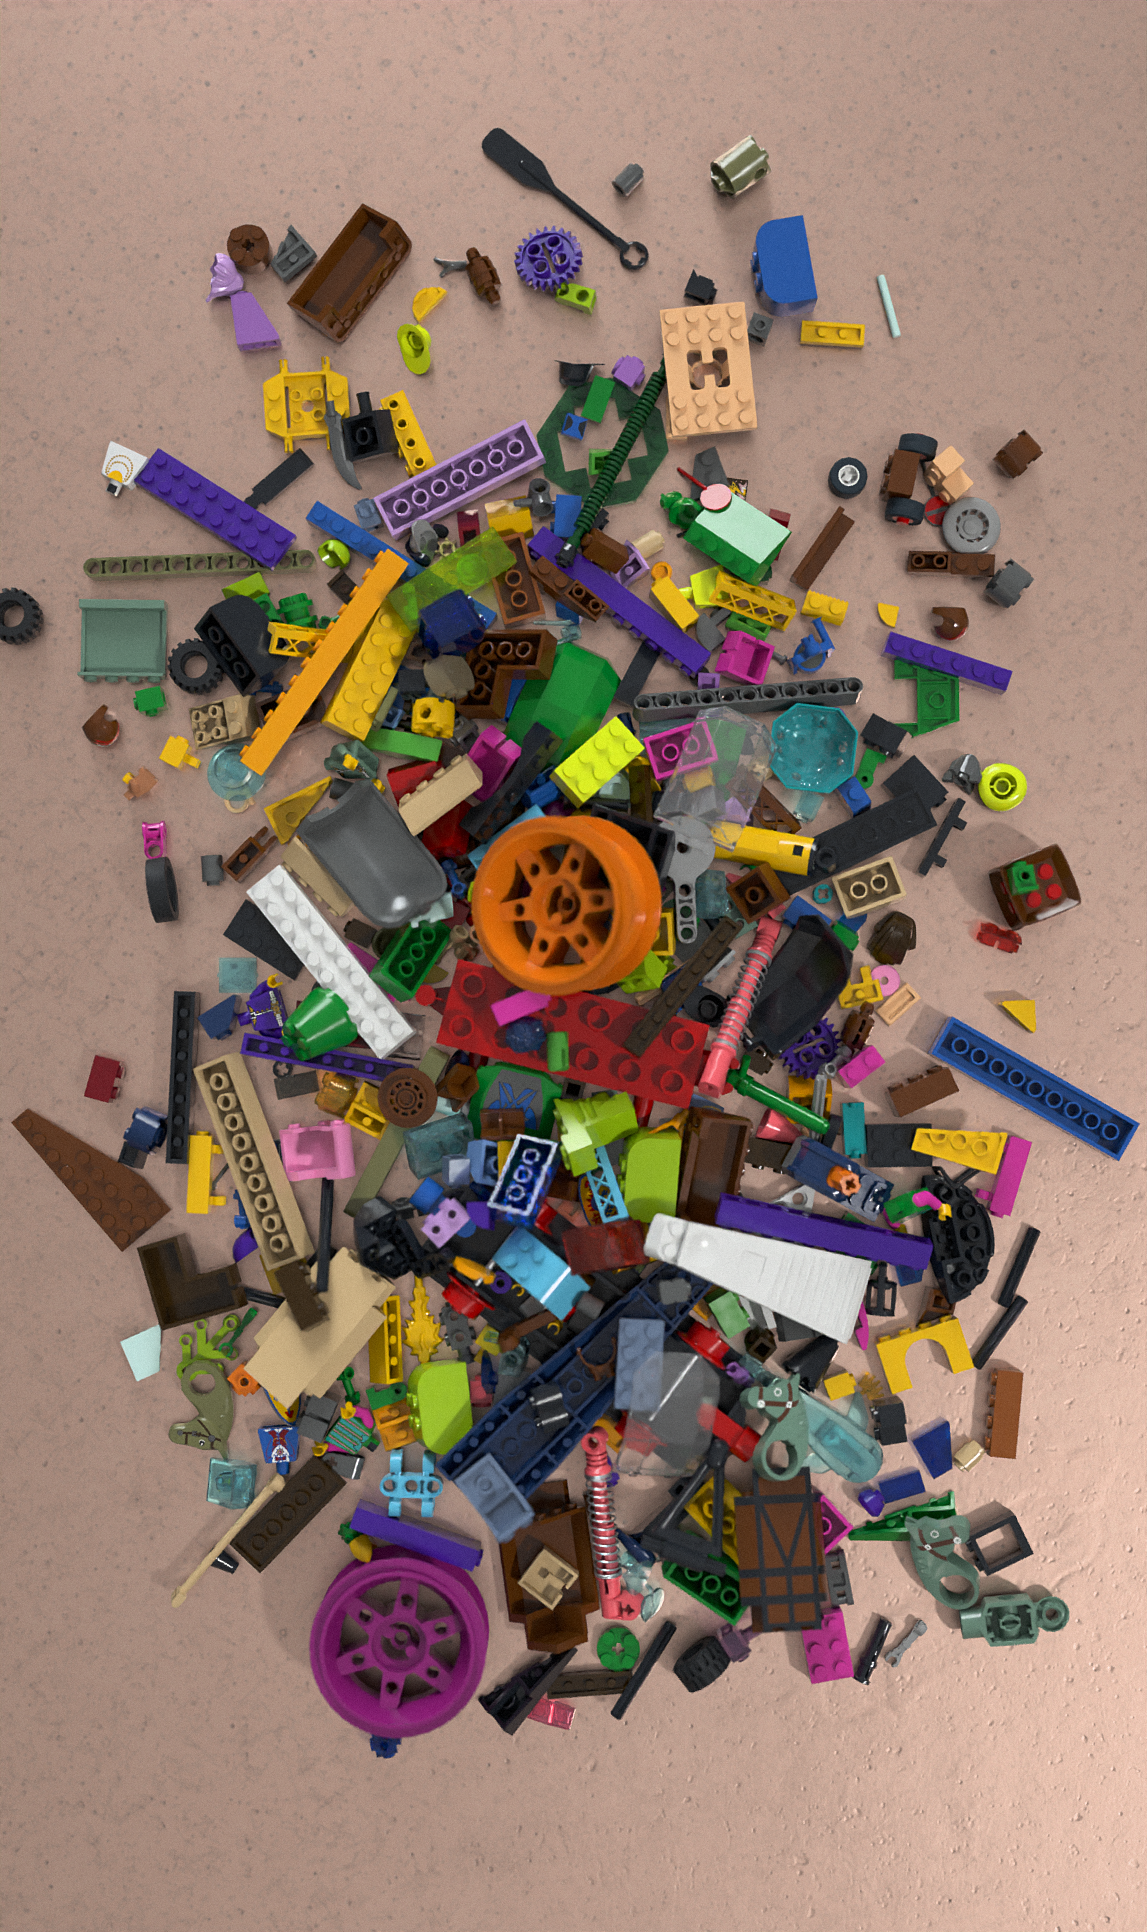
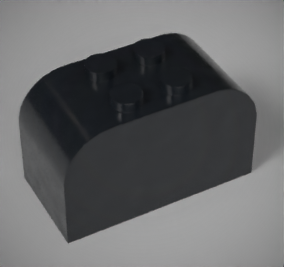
M235 595L211 606L194 627V630L244 698L267 686L288 662L289 656L269 652L272 634L267 630L268 624L271 622L268 615L265 614L259 604L253 599L243 595ZM278 637L276 648L282 649L287 643L283 638Z

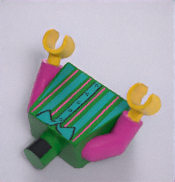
M927 1187L906 1192L884 1203V1220L894 1231L907 1234L906 1225L900 1223L931 1209L938 1210V1218L940 1220H946L945 1215L952 1217L951 1206L949 1204H942L939 1199L929 1192Z
M352 1401L345 1404L346 1408H340L341 1414L328 1430L324 1443L323 1441L321 1443L314 1442L316 1447L313 1446L311 1448L313 1454L321 1456L325 1452L336 1451L354 1455L358 1453L362 1446L374 1452L380 1441L371 1436L376 1424L369 1409L357 1406Z

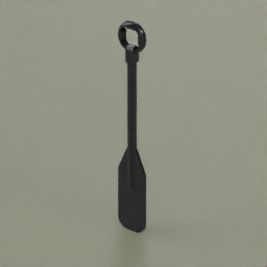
M494 128L483 139V152L525 186L551 193L614 244V247L620 251V260L625 268L639 270L646 265L649 254L644 244L637 241L626 243L563 193L553 183L544 163L501 128ZM632 246H636L637 250L645 254V258L641 257L638 265H632V262L628 259L624 260L623 254H627Z

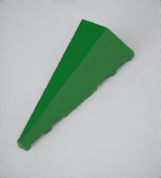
M954 1491L948 1492V1495L945 1497L929 1499V1502L918 1507L916 1505L886 1515L884 1519L874 1523L872 1521L867 1522L866 1526L855 1530L852 1529L848 1533L849 1540L910 1541L911 1534L905 1527L906 1516L916 1520L925 1516L935 1520H943L958 1515Z

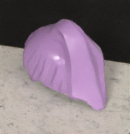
M216 254L213 266L210 268L213 276L210 283L211 292L206 298L207 303L216 297L234 295L243 288V277L237 272L233 260L225 254Z

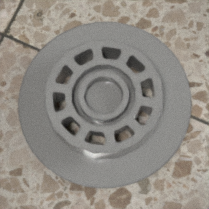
M966 497L957 500L947 509L943 517L942 530L949 546L958 553L983 554L996 544L1000 535L1001 524L999 516L991 504L980 498Z

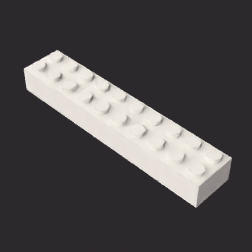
M278 865L247 891V894L323 989L330 988L346 1003L349 1008L347 1013L351 1022L357 1024L359 1034L379 1059H385L417 1033L385 991L368 977L370 974L285 867Z

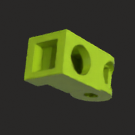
M562 282L561 289H557L554 300L562 305L583 310L584 313L591 315L597 295L594 289L574 283L567 285Z

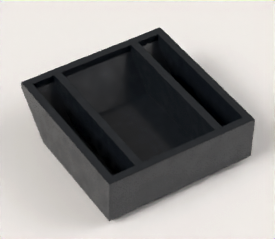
M593 804L590 817L601 818L616 824L626 830L643 847L655 868L662 895L675 852V831ZM601 863L597 877L604 882L608 889H612L608 874Z

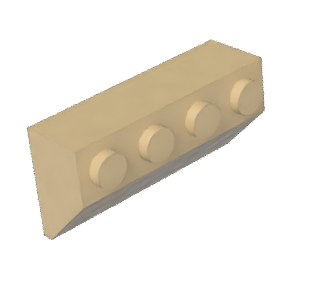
M467 753L463 756H456L451 760L450 766L446 769L440 768L434 773V778L428 782L426 780L417 786V790L411 795L408 793L400 799L398 811L413 836L417 835L482 786V771Z
M295 836L280 856L284 860L282 865L290 873L294 870L299 875L297 880L303 886L307 887L309 885L315 890L312 894L320 902L325 900L330 905L327 909L335 917L338 915L344 917L355 904L315 854Z

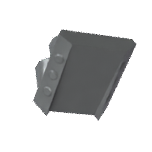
M774 1312L779 1342L821 1336V1333Z

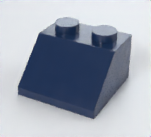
M233 994L197 1017L210 1039L223 1041L232 1035L231 1031L236 1028L237 1014H239L242 1003L240 995Z

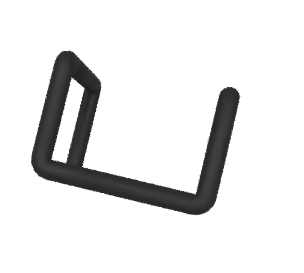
M941 1166L932 1167L933 1172L936 1175L942 1174L953 1189H957L980 1172V1170L970 1168L952 1181Z

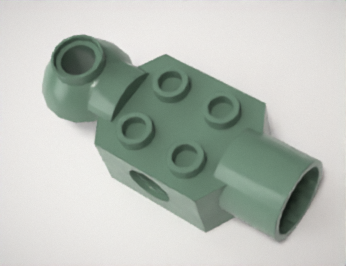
M1027 1593L983 1597L980 1606L959 1609L962 1638L984 1637L991 1647L1033 1644L1039 1635L1040 1630L1038 1627L1048 1632L1059 1631L1066 1626L1070 1615L1068 1606L1060 1598L1048 1596L1042 1598L1039 1602H1033ZM1055 1609L1056 1613L1054 1616L1048 1617L1046 1616L1047 1610Z

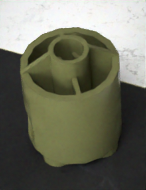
M749 135L710 163L711 181L715 189L720 193L723 191L727 196L734 199L768 175L771 169L767 163L769 159L767 151L764 148L760 149L756 145L755 139Z

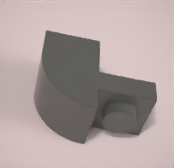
M716 608L710 614V619L703 613L697 622L695 630L696 640L698 644L710 653L715 651L725 641V637L717 629V626L730 616L731 611L729 609Z

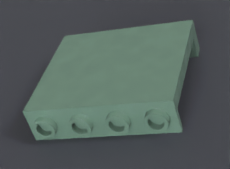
M79 599V608L82 610L81 668L77 675L80 678L84 679L85 682H97V679H105V682L111 683L118 682V679H126V682L138 683L139 679H147L149 683H160V680H166L168 604L165 600Z

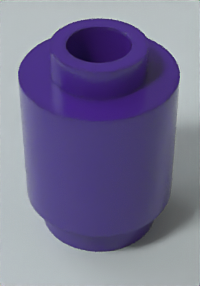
M503 1269L496 1270L494 1272L496 1277L490 1286L494 1292L502 1294L510 1289L512 1277ZM503 1279L505 1284L500 1286L497 1284V1280Z

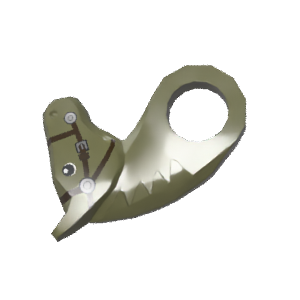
M196 1360L188 1365L181 1377V1390L195 1406L199 1415L190 1422L172 1424L168 1436L176 1444L201 1450H219L223 1459H228L226 1442L229 1438L234 1416L231 1386L217 1364L209 1360ZM196 1371H207L214 1377L215 1387L210 1392L200 1393L191 1386L190 1376Z

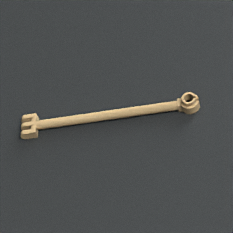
M275 1473L272 1475L262 1492L182 1586L179 1585L171 1594L172 1607L178 1608L186 1599L187 1592L269 1495H272L275 1491L279 1493L284 1488L286 1483L280 1474Z

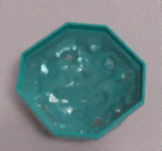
M796 703L772 723L767 765L786 789L829 794L853 775L858 731L840 708Z

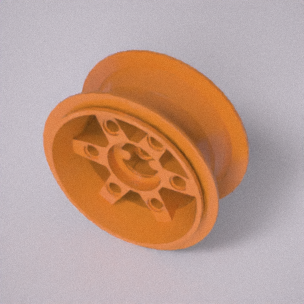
M558 816L538 817L513 826L503 833L485 854L478 868L472 893L474 927L487 958L512 983L520 988L543 995H565L580 990L604 988L628 976L641 964L649 953L656 939L662 911L658 876L653 863L643 847L626 830L616 824L590 816H570L566 818ZM562 844L571 845L562 865L549 850L554 846ZM601 863L608 874L612 889H608L604 882L597 877ZM526 876L533 890L530 897L521 899ZM570 900L573 901V908H572V909H571L570 906H569ZM610 910H615L613 926L609 936L603 925L609 917ZM524 920H533L537 926L533 942L527 932ZM570 945L574 947L584 960V962L579 964L562 963Z

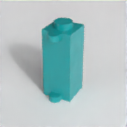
M864 1102L840 1103L843 1154L848 1155L849 1159L861 1158V1154H867Z

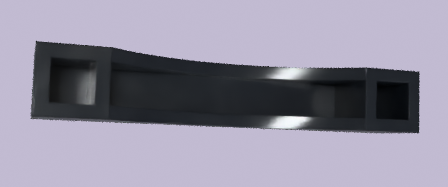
M536 721L523 738L520 758L509 779L490 798L471 807L459 823V826L486 845L563 740L550 729Z

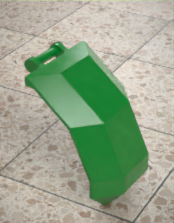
M571 641L558 643L550 680L526 681L503 734L507 736L505 738L506 741L511 739L522 748L524 736L533 724L538 721L563 740L540 773L552 765L556 768L560 766L597 733L621 683V679L610 659Z

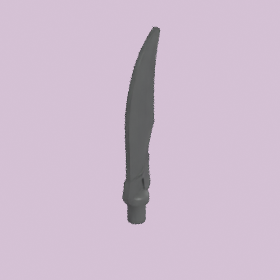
M334 400L326 401L327 412L324 415V420L329 431L331 451L339 473L350 485L361 490L362 487L356 477L353 462H350L346 439L343 435L342 416L335 410Z

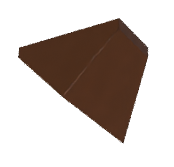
M926 1286L915 1327L922 1322L933 1321L943 1315H953L956 1302L948 1304L941 1289Z

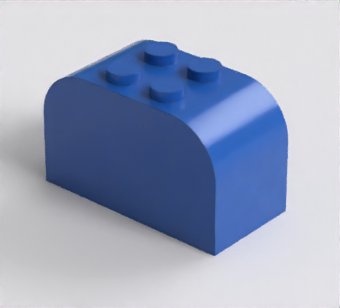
M803 215L766 222L758 230L752 252V260H750L751 272H755L756 280H754L755 293H759L762 307L766 312L776 317L813 312L818 297Z

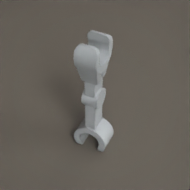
M919 1620L915 1624L913 1631L903 1639L902 1643L897 1648L886 1653L885 1661H888L893 1656L896 1660L891 1666L893 1668L897 1667L903 1653L911 1647V1644L919 1636H922L927 1631L926 1624Z

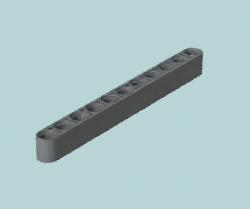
M856 677L641 694L634 699L632 715L639 722L784 711L789 710L796 703L825 707L853 705L860 699L863 683Z

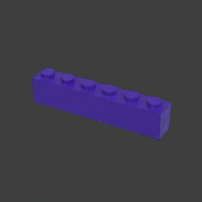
M894 632L888 634L881 654L882 657L891 660H899L924 669L957 677L959 682L999 695L1006 692L1013 672Z

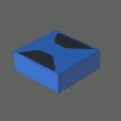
M567 413L561 435L581 441L588 419Z

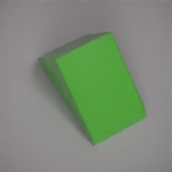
M589 448V475L600 474L611 451H613L612 449Z

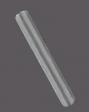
M818 1074L815 1076L811 1111L823 1117L827 1077ZM809 1129V1138L820 1143L821 1134L819 1135Z

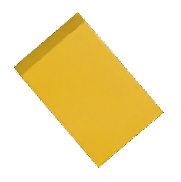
M1035 1000L1001 1001L998 1004L1028 1033L1036 1031Z

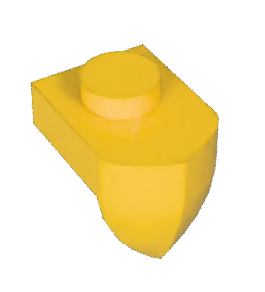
M367 1534L355 1538L348 1545L352 1554L358 1560L365 1563L370 1562L372 1549L378 1547L375 1540Z

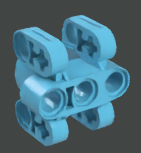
M392 1449L390 1472L393 1473L386 1474L379 1486L382 1494L390 1496L389 1516L401 1515L402 1498H422L421 1516L433 1517L435 1497L440 1495L444 1485L443 1479L439 1475L433 1474L435 1471L436 1453L430 1450L424 1451L423 1472H402L404 1467L402 1465L403 1449ZM392 1480L393 1489L386 1488L384 1482ZM413 1480L417 1483L418 1487L415 1490H410L407 1488L406 1482ZM434 1481L439 1484V1489L432 1490Z

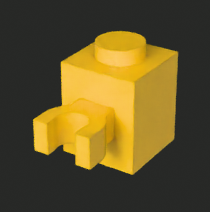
M179 735L176 738L169 737L159 757L161 761L179 770H182L185 763L196 769L201 764L199 759L189 755L192 747L188 745L189 740Z
M488 1322L475 1340V1343L481 1346L474 1358L479 1364L483 1362L488 1352L495 1357L499 1352L501 1353L497 1345L500 1331Z

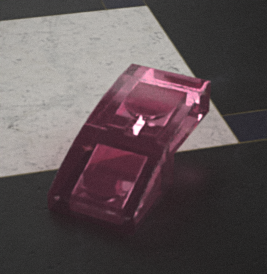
M541 1698L527 1718L550 1726L570 1730L576 1708L559 1701L552 1702Z

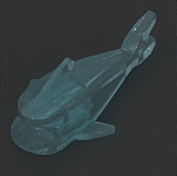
M748 1352L738 1361L764 1387H769L775 1383L776 1379H781L768 1366ZM798 1387L807 1412L809 1428L808 1445L815 1452L805 1457L801 1467L810 1466V1472L818 1474L832 1470L838 1476L853 1483L866 1482L877 1475L883 1464V1451L875 1438L866 1431L869 1418L862 1394L860 1392L854 1393L848 1415H846L831 1404Z

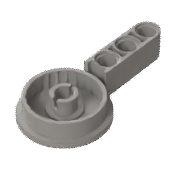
M675 815L664 820L659 826L675 831V852L667 875L673 879L675 934L680 942L691 943L697 937L695 880L712 863L715 855V839L710 828L699 818L691 815ZM683 841L687 844V851L685 853L678 852L676 848L678 842ZM682 884L689 887V894L685 897L679 894V887ZM683 906L689 907L691 911L687 918H683L680 915V909ZM685 927H688L692 933L691 937L687 940L681 937V931Z

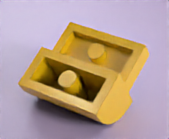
M365 1080L344 1119L350 1125L381 1140L390 1122L384 1117L379 1108V1087Z

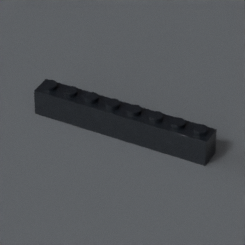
M174 991L165 1163L189 1164L190 1135H193L196 1076L193 1068H196L197 1017L199 1016L200 992Z

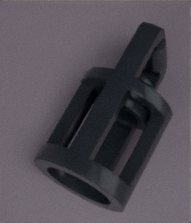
M884 1260L879 1263V1276H877V1279L868 1280L865 1311L868 1315L893 1317L896 1312L897 1283L888 1280V1263ZM872 1286L874 1289H878L877 1308L871 1307ZM892 1288L891 1309L885 1308V1292Z

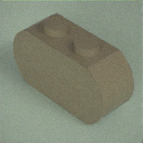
M441 655L424 664V674L427 683L437 696H445L447 699L452 697L460 699L467 696L468 691L474 689L475 684L472 672L462 657Z

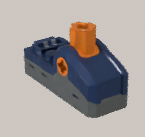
M805 1135L796 1138L782 1164L784 1174L872 1222L876 1221L879 1213L882 1214L884 1203L889 1201L890 1193L895 1185Z

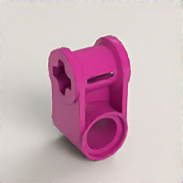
M161 821L160 823L152 824L143 822L142 834L146 857L149 859L166 857V822ZM154 847H160L159 855L152 857L151 850Z

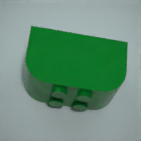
M687 1530V1531L685 1532V1533L691 1534V1535H693V1536H696V1537H699V1538L704 1539L703 1537H701L700 1535H698V1534H696V1533H694V1532H692V1531ZM722 1551V1558L709 1553L707 1555L710 1559L727 1564L723 1577L704 1570L702 1573H698L664 1561L661 1566L663 1578L735 1626L749 1607L741 1606L739 1566L725 1552Z

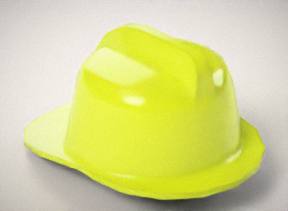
M404 324L397 331V339L403 360L408 369L413 373H425L430 366L429 348L431 346V337L428 331L421 327L420 324L415 326Z

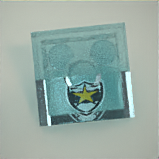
M210 1458L206 1501L232 1510L248 1508L255 1497L257 1464L245 1460Z

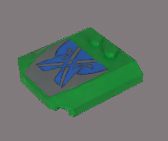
M503 1061L495 1062L491 1066L483 1067V1065H479L477 1070L479 1089L471 1098L464 1131L472 1138L481 1140V1110L524 1108L526 1124L524 1138L491 1141L496 1143L500 1141L537 1142L540 1138L550 1139L555 1121L553 1109H556L554 1100H560L563 1085L560 1083L559 1085L550 1079V1075L544 1071Z

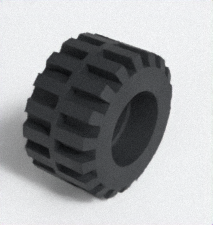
M12 587L11 590L7 588L2 589L3 592L0 593V639L8 644L15 643L16 645H21V642H30L29 638L32 637L34 639L37 636L34 633L36 631L40 632L41 627L39 624L43 623V618L41 617L43 612L39 608L40 605L32 596L21 589L18 590ZM13 606H22L24 618L21 623L15 627H6L4 624L6 611Z
M194 638L192 641L186 639L183 644L181 642L178 643L179 647L172 649L173 655L168 657L170 665H167L170 671L169 675L174 683L183 691L193 695L194 693L203 695V692H212L211 688L213 687L216 689L219 686L217 684L218 681L223 679L221 675L224 673V670L205 643L200 641L199 638ZM194 656L205 657L208 662L205 673L197 678L188 677L185 673L187 661Z
M715 1636L705 1637L692 1645L679 1657L673 1667V1672L690 1693L697 1692L709 1686L724 1673L731 1662V1656Z

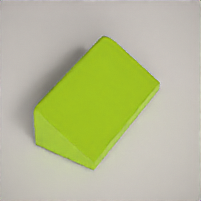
M260 572L222 589L225 599L235 595H243L255 600L265 593L270 594Z

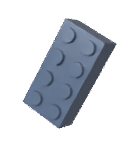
M618 1317L614 1408L659 1411L664 1333L663 1320Z

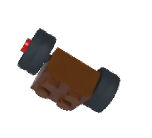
M920 433L903 434L900 437L898 449H895L893 454L888 456L883 470L886 476H884L879 490V494H882L881 501L887 502L885 518L901 526H915L922 523L925 506L921 502L910 498L913 494L919 462H931L935 459L938 446L936 439Z

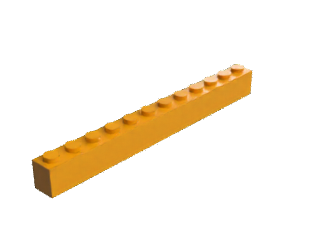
M388 548L385 552L380 551L374 559V562L377 564L372 570L368 568L361 578L364 580L360 588L355 586L349 595L352 600L348 605L344 603L337 614L340 617L336 623L330 622L325 630L327 636L324 640L319 638L312 648L315 653L311 658L307 656L300 666L303 668L299 676L294 674L288 683L291 686L288 692H282L276 700V703L279 704L274 711L270 709L263 719L266 721L263 728L258 727L251 736L254 739L250 746L245 745L239 753V756L242 757L240 762L258 775H263L409 563Z

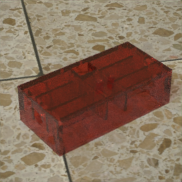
M640 1219L580 1226L562 1232L571 1276L633 1268L650 1262L649 1257L644 1252L645 1238ZM578 1247H579L580 1250H581L580 1255H579L578 1252H577V1248H578Z

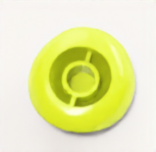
M996 763L988 766L982 772V779L978 783V791L987 807L995 811H1008L1018 806L1024 799L1027 791V782L1024 774L1018 768L1007 763Z

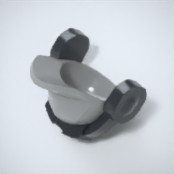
M420 519L412 524V534L408 541H406L405 549L416 563L422 567H428L435 556V550H438V537L446 538L449 530L442 524H434L431 527L426 520Z

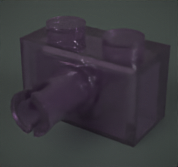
M728 1622L717 1629L719 1641L733 1663L746 1660L749 1657V1653L752 1652L750 1641L762 1634L752 1633V1624L742 1629L738 1623L734 1626Z

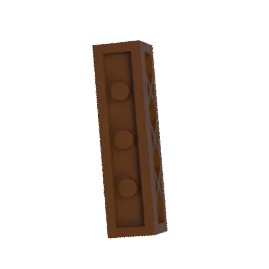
M841 506L838 507L789 580L805 592L812 586L855 523L854 520L843 514L845 509Z
M743 764L736 768L737 774L724 785L725 788L767 830L777 831L778 825H788L791 828L788 833L795 835L802 828L799 820ZM741 778L746 783V791H736L732 786ZM759 796L761 798L760 806H751L748 803V797ZM763 810H773L775 812V820H765L763 818Z

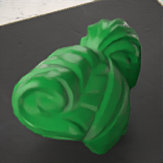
M678 491L668 492L665 495L662 493L660 495L661 508L669 511L668 517L670 522L682 529H688L704 510V507L695 500L683 497Z

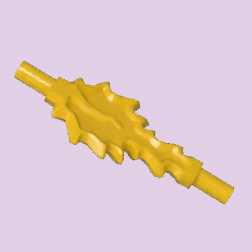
M414 1275L415 1287H413L412 1292L414 1299L408 1301L413 1310L411 1314L413 1320L404 1319L407 1327H402L406 1336L402 1343L412 1349L410 1355L417 1356L421 1365L428 1363L431 1360V1355L438 1353L436 1347L444 1339L438 1336L441 1322L434 1324V1315L429 1316L430 1311L427 1310V1303L430 1297L426 1296L423 1279L417 1278Z

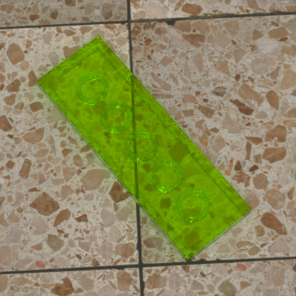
M492 526L388 594L386 598L409 631L413 632L516 564L517 560Z

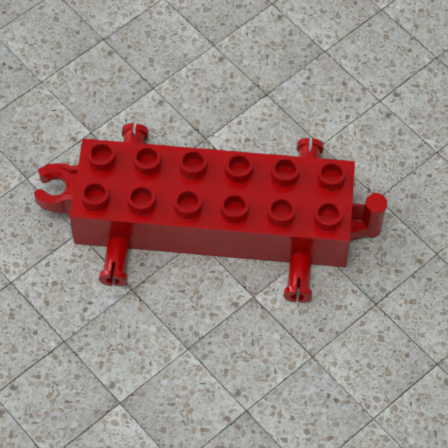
M458 959L451 987L434 989L430 985H422L415 993L416 1001L420 1005L430 1006L443 1016L436 1043L468 1051L470 1057L469 1066L475 1068L476 1075L479 1065L487 1066L488 1059L491 1057L612 1090L627 1092L628 1094L635 1095L632 1105L637 1123H639L638 1128L648 1127L654 1101L684 1109L689 1108L694 1086L699 1087V1082L712 1052L704 1049L710 1025L677 1017L676 1012L642 1057L638 1059L624 1049L622 1044L650 1009L578 991L565 995H549L551 1000L548 1001V1007L527 1015L543 1022L542 1026L545 1034L547 1032H568L569 1068L566 1071L553 1072L548 1070L547 1039L543 1041L539 1050L516 1054L505 1043L506 1029L510 1023L499 1026L491 1005L524 992L526 989L520 988L509 981L494 965L491 968ZM735 1057L732 1058L728 1068L737 1069L740 1064ZM725 1082L721 1095L731 1093L733 1085Z

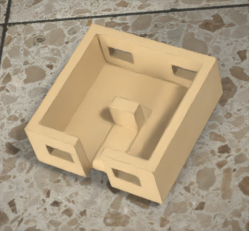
M544 1545L519 1578L518 1584L553 1610L563 1597L561 1588L566 1584L565 1588L569 1589L578 1577L579 1571Z

